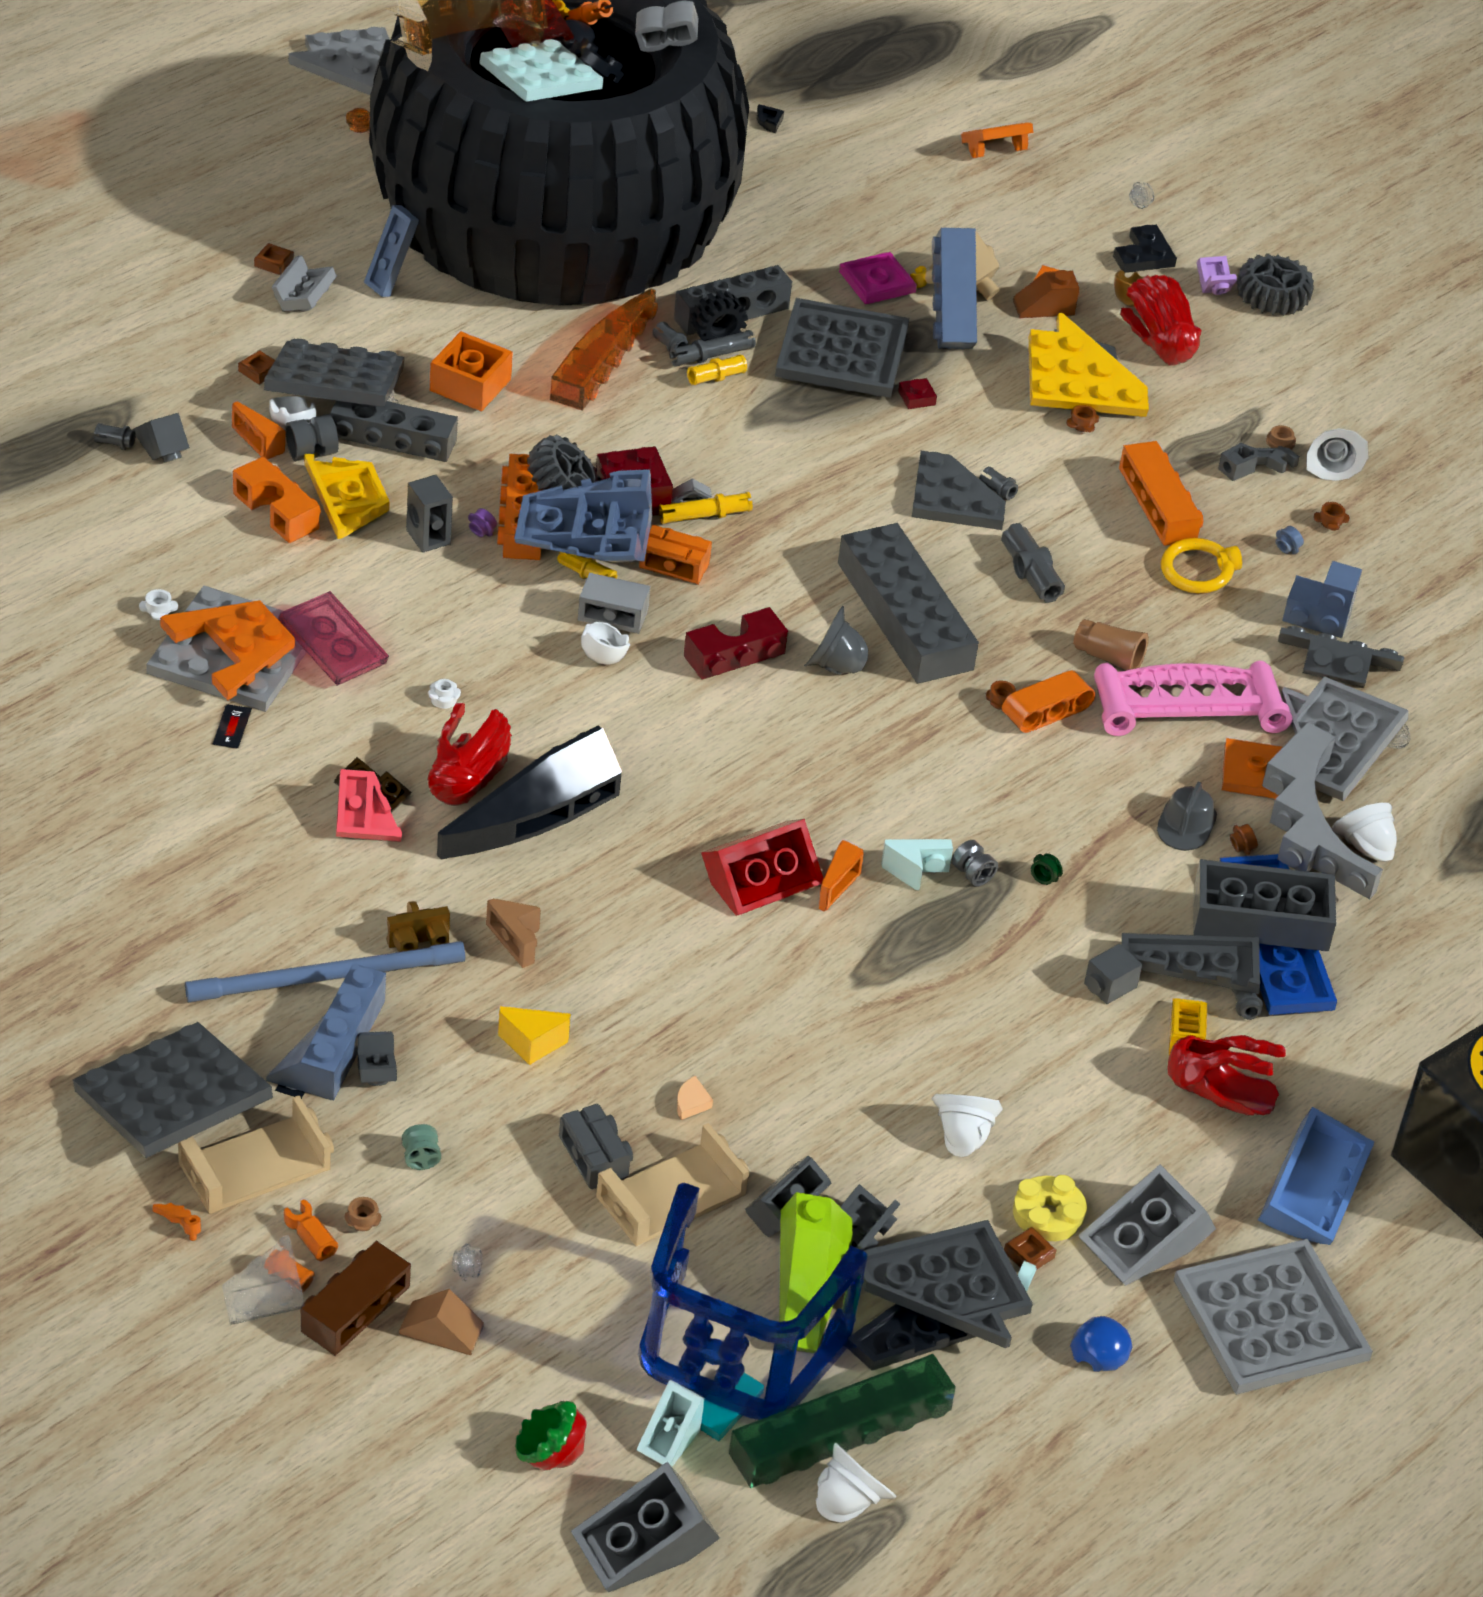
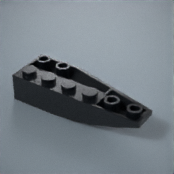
M598 725L578 734L575 738L561 745L553 747L438 832L437 856L442 860L511 845L569 823L619 796L622 771L603 729Z

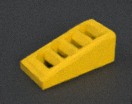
M1173 998L1169 1055L1173 1045L1180 1038L1193 1035L1200 1039H1206L1207 1002Z

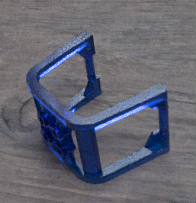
M680 1183L677 1186L651 1265L650 1281L653 1294L650 1313L639 1344L638 1357L640 1365L648 1376L662 1384L667 1385L669 1380H672L703 1397L705 1400L748 1418L771 1421L786 1417L794 1411L847 1349V1338L852 1335L854 1323L856 1322V1313L864 1282L863 1278L868 1255L865 1251L850 1246L828 1280L796 1318L778 1322L682 1286L686 1276L690 1250L683 1248L686 1227H690L696 1214L700 1188L688 1183ZM845 1292L842 1309L838 1308L830 1319L820 1347L791 1383L798 1340L807 1336ZM672 1305L694 1314V1318L691 1320L683 1336V1343L687 1348L682 1354L678 1366L668 1363L659 1356L664 1323ZM709 1320L730 1328L723 1341L710 1338L714 1328ZM745 1334L762 1341L774 1343L764 1399L735 1389L745 1372L742 1358L749 1347V1340ZM707 1362L712 1365H720L714 1380L700 1375V1371L703 1370Z

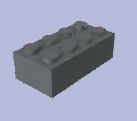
M1200 859L1194 884L1193 935L1259 937L1260 944L1329 951L1336 927L1335 875Z

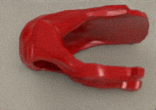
M1146 275L1144 278H1139L1136 282H1133L1128 287L1126 295L1133 301L1138 314L1149 331L1131 308H1121L1120 315L1123 320L1131 326L1132 332L1137 334L1144 344L1151 347L1166 364L1176 365L1190 360L1199 349L1202 330L1193 323L1189 301L1183 293L1180 284L1174 278L1167 277L1166 275H1153L1151 277Z
M456 703L454 705L451 717L445 722L441 735L437 740L439 742L437 745L438 755L427 778L431 794L441 802L451 806L468 804L469 800L486 787L488 782L507 763V755L510 750L512 737L510 732L511 726L504 714L497 709L491 711L487 720L473 737H471L470 733H463L451 746L449 741L465 713L464 703Z
M1188 1035L1180 1038L1173 1045L1167 1069L1168 1075L1179 1088L1198 1094L1221 1108L1247 1116L1268 1115L1274 1110L1275 1103L1280 1095L1276 1085L1269 1080L1244 1074L1230 1066L1233 1065L1240 1069L1272 1076L1274 1074L1273 1063L1261 1060L1251 1054L1233 1052L1228 1049L1233 1047L1281 1058L1286 1056V1048L1283 1045L1274 1044L1266 1040H1256L1245 1035L1225 1037L1218 1040L1200 1039L1196 1036Z

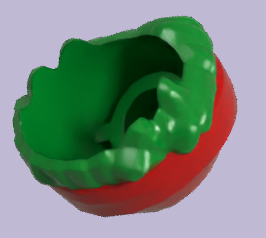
M560 1401L544 1406L541 1409H533L531 1419L522 1420V1429H520L519 1434L516 1436L515 1451L519 1460L528 1462L534 1468L542 1471L553 1468H565L575 1463L584 1453L587 1421L584 1415L576 1409L574 1402Z

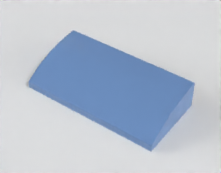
M1312 1107L1300 1123L1258 1221L1288 1235L1303 1240L1308 1239L1315 1243L1330 1245L1335 1238L1375 1142Z

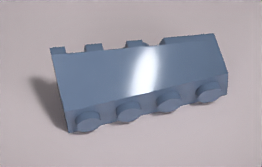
M353 963L327 1013L266 1076V1081L334 1101L358 1055V1034L360 1032H370L385 1003L386 973Z

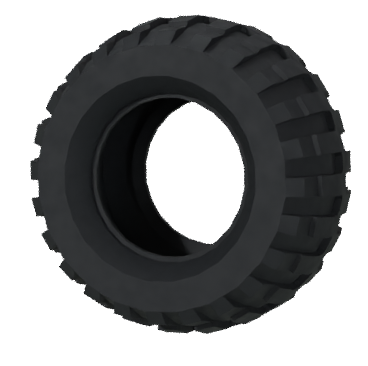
M408 0L405 10L397 15L391 40H385L376 67L373 88L370 94L369 144L383 199H389L390 209L393 205H402L419 220L409 246L411 249L423 254L425 261L438 271L448 274L474 289L516 301L558 306L596 304L642 294L648 288L662 285L677 278L680 270L691 267L703 256L705 247L710 245L720 222H723L742 182L749 116V102L740 65L736 61L731 38L727 36L726 24L717 13L707 8V1L609 0L611 5L605 6L604 9L613 7L611 16L599 19L595 24L589 26L595 32L596 46L599 47L597 53L605 59L609 54L623 64L621 71L624 73V76L619 83L613 82L615 75L612 73L607 78L592 67L595 72L603 77L602 89L526 102L480 64L481 53L493 51L495 48L508 49L518 47L520 44L532 45L551 39L557 24H548L545 20L537 18V12L542 10L544 0ZM599 0L562 1L565 3V7L572 10L580 7L584 2L590 1L593 3ZM678 1L694 2L699 19L698 37L695 42L685 46L668 45L664 49L653 52L640 50L635 35L636 16L640 10L653 6L666 7Z

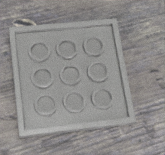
M203 585L185 612L252 602V600ZM267 605L265 606L295 637V647L269 669L265 667L255 674L253 682L248 686L243 684L237 689V695L230 699V701L264 712L270 707L319 635L321 629V622ZM202 632L178 643H175L167 635L146 666L147 674L226 699L212 684V673L235 663L206 632Z
M1308 1239L1175 1272L1174 1282L1236 1395L1370 1361L1372 1349Z

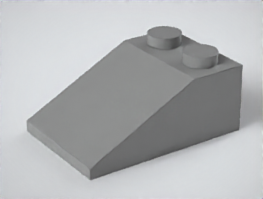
M1160 1164L1078 1236L1126 1286L1188 1254L1215 1231L1216 1227L1207 1211Z

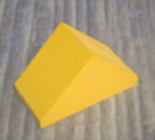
M500 1006L498 1036L530 1065L568 1043L571 1014Z

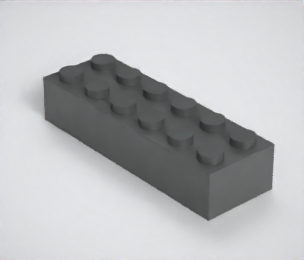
M893 523L841 535L838 565L915 682L920 684L973 671L979 642L900 525Z

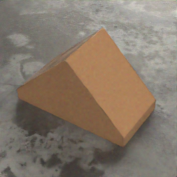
M446 1289L412 1301L399 1329V1335L471 1355L484 1327V1322L450 1289Z

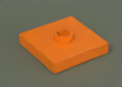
M1226 738L1221 790L1276 799L1279 795L1266 789L1262 784L1267 763L1283 747Z

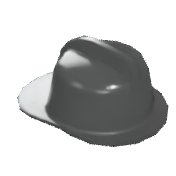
M1197 782L1194 787L1184 786L1178 788L1166 803L1157 827L1159 837L1166 845L1174 849L1187 851L1204 845L1216 822L1217 812L1214 808V801L1211 795L1202 789L1201 782Z

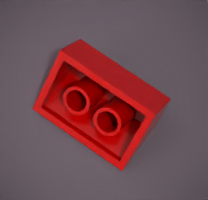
M805 819L787 820L701 852L711 885L736 916L820 885L824 880Z

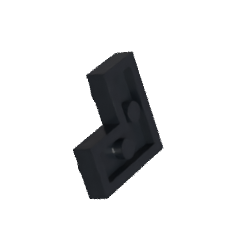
M1157 224L1131 227L1129 237L1133 244L1114 248L1113 257L1124 273L1170 268L1176 265L1177 257Z

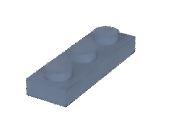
M402 205L392 206L364 283L381 297L391 296L419 222Z

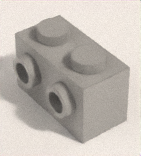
M589 573L579 597L578 621L591 624L594 622H604L616 629L639 634L649 609L651 586Z

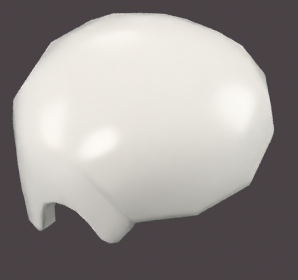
M276 397L269 401L271 421L281 426L284 430L287 422L305 419L310 423L311 418L316 417L315 403H311L309 408L304 397Z
M604 622L587 624L581 636V646L587 657L598 664L611 665L619 662L630 647L627 634L622 635L618 629Z

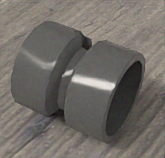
M330 414L313 417L310 423L305 419L286 423V441L294 461L304 460V454L317 453L319 456L338 453V434Z

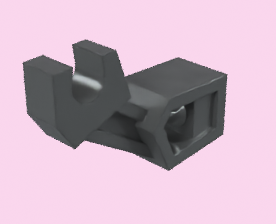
M1239 443L1221 453L1218 470L1232 481L1254 473L1256 465H1266L1270 469L1283 473L1286 470L1287 464L1292 468L1298 465L1299 456L1291 449L1282 446L1277 448H1254Z

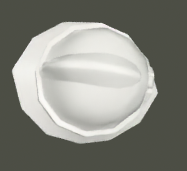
M1337 428L1324 431L1313 441L1307 452V470L1321 479L1333 481L1349 479L1363 469L1368 459V443L1352 430Z
M1376 803L1363 806L1343 816L1332 826L1331 829L1335 834L1344 837L1347 843H1351L1363 855L1383 862L1393 859L1397 835L1393 824L1394 817L1391 814L1392 805L1390 803Z
M935 1094L932 1097V1101L939 1108L938 1116L942 1120L947 1150L958 1157H967L984 1144L991 1127L995 1124V1118L1003 1110L999 1100L954 1094Z
M837 1443L834 1444L833 1457L827 1463L829 1467L823 1470L817 1483V1511L823 1517L839 1523L846 1522L857 1517L872 1503L877 1504L881 1499L896 1498V1495L863 1469Z

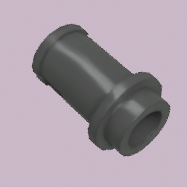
M664 321L656 325L663 333H660L655 328L653 329L654 338L667 346L668 352H670L671 348L688 345L687 337L683 333H677Z
M98 423L94 434H99V436H94L96 443L120 446L121 450L132 448L136 439L135 430H131L129 426L120 428Z
M990 466L986 467L983 472L991 476V479L980 474L979 479L1002 499L1011 500L1017 494L1018 485L1014 478H1007Z
M1232 989L1237 1001L1235 1009L1238 1015L1247 1020L1257 1018L1263 1008L1261 998L1255 993Z

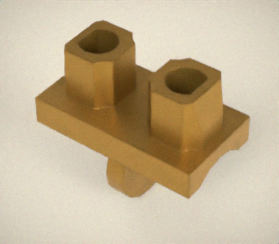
M416 901L408 902L407 912L387 917L388 935L386 942L388 947H396L399 952L416 950L418 949V943L429 941L431 946L449 943L450 911L448 906L419 910Z

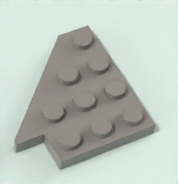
M1325 676L1309 696L1286 687L1282 689V699L1289 706L1292 715L1291 724L1295 734L1309 722L1335 736L1330 760L1315 779V790L1341 801L1346 799L1408 720L1407 709Z

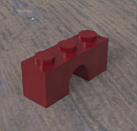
M767 607L742 615L740 636L725 635L718 630L715 624L686 632L684 657L701 680L785 654L788 629L773 610Z

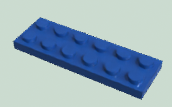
M1278 854L1220 858L1221 862L1290 869L1288 865L1277 860ZM1259 943L1260 991L1269 1015L1335 1010L1337 999L1319 950Z

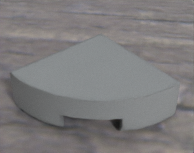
M692 478L673 488L671 501L680 503L687 499H708L712 497L711 489Z

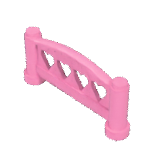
M1264 661L1252 663L1249 669L1192 663L1154 665L1117 672L1116 668L1111 664L1103 663L1095 669L1094 679L1104 710L1102 714L1103 725L1106 732L1113 736L1128 734L1136 725L1135 718L1258 715L1261 727L1269 733L1282 732L1292 723L1289 706L1282 701L1272 669ZM1240 683L1245 685L1246 688L1241 696H1236L1221 684L1234 685ZM1178 684L1183 686L1184 689L1178 697H1173L1161 688L1160 685L1172 686ZM1197 684L1202 686L1204 684H1211L1215 688L1210 696H1204L1191 685ZM1135 685L1140 687L1142 685H1149L1153 689L1148 697H1141L1128 686Z

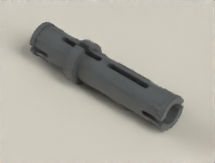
M746 330L745 332L707 341L698 339L690 345L671 348L669 352L670 359L677 358V360H673L671 363L675 367L695 361L703 363L711 357L752 349L756 344L755 337L748 339V337L754 334L751 330Z

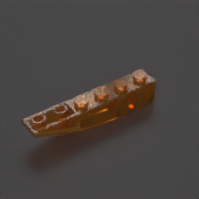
M649 289L627 301L594 325L575 344L551 376L550 400L582 411L589 401L595 400L600 386L608 382L611 371L614 367H619L623 355L626 351L630 352L634 340L638 335L641 336L647 322L655 318L658 310V303L655 302L656 290Z

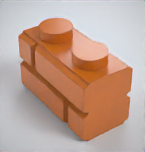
M652 525L645 561H640L639 567L699 585L710 563L712 541L705 540L699 536L677 532L671 528Z

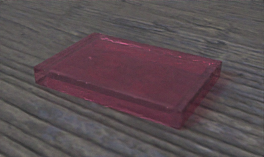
M331 591L280 612L278 620L337 686L376 669L388 661L389 655Z

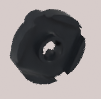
M585 37L581 42L575 40L569 50L573 53L577 49L582 52L580 59L607 78L612 73L615 75L613 82L618 84L624 76V73L621 71L623 64L609 54L606 59L597 53L599 47Z

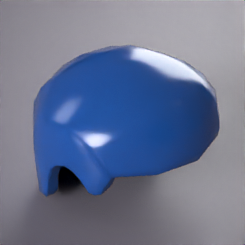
M1097 1316L1091 1317L1076 1330L1070 1347L1076 1362L1085 1361L1089 1363L1095 1372L1101 1370L1115 1371L1129 1359L1132 1350V1340L1128 1330L1119 1322L1110 1317Z

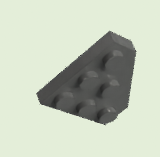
M920 452L912 510L913 518L1002 530L1006 505L1004 499L952 455L939 452Z

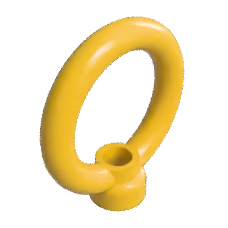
M1203 538L1179 540L1170 545L1164 551L1161 558L1162 573L1173 586L1186 592L1198 594L1210 593L1221 589L1231 580L1234 571L1242 568V556L1238 546L1224 548L1214 541ZM1185 551H1205L1217 557L1218 567L1222 571L1211 580L1193 581L1180 576L1175 571L1173 560L1178 554Z

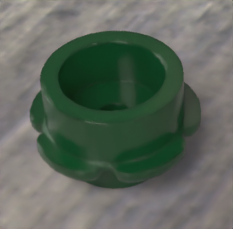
M1049 853L1044 855L1038 854L1033 859L1031 874L1037 882L1048 885L1059 880V877L1063 874V868L1058 858Z

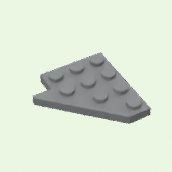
M370 27L360 30L347 29L341 32H318L312 35H305V45L308 51L289 53V64L370 95L376 67L385 40H390L385 27Z

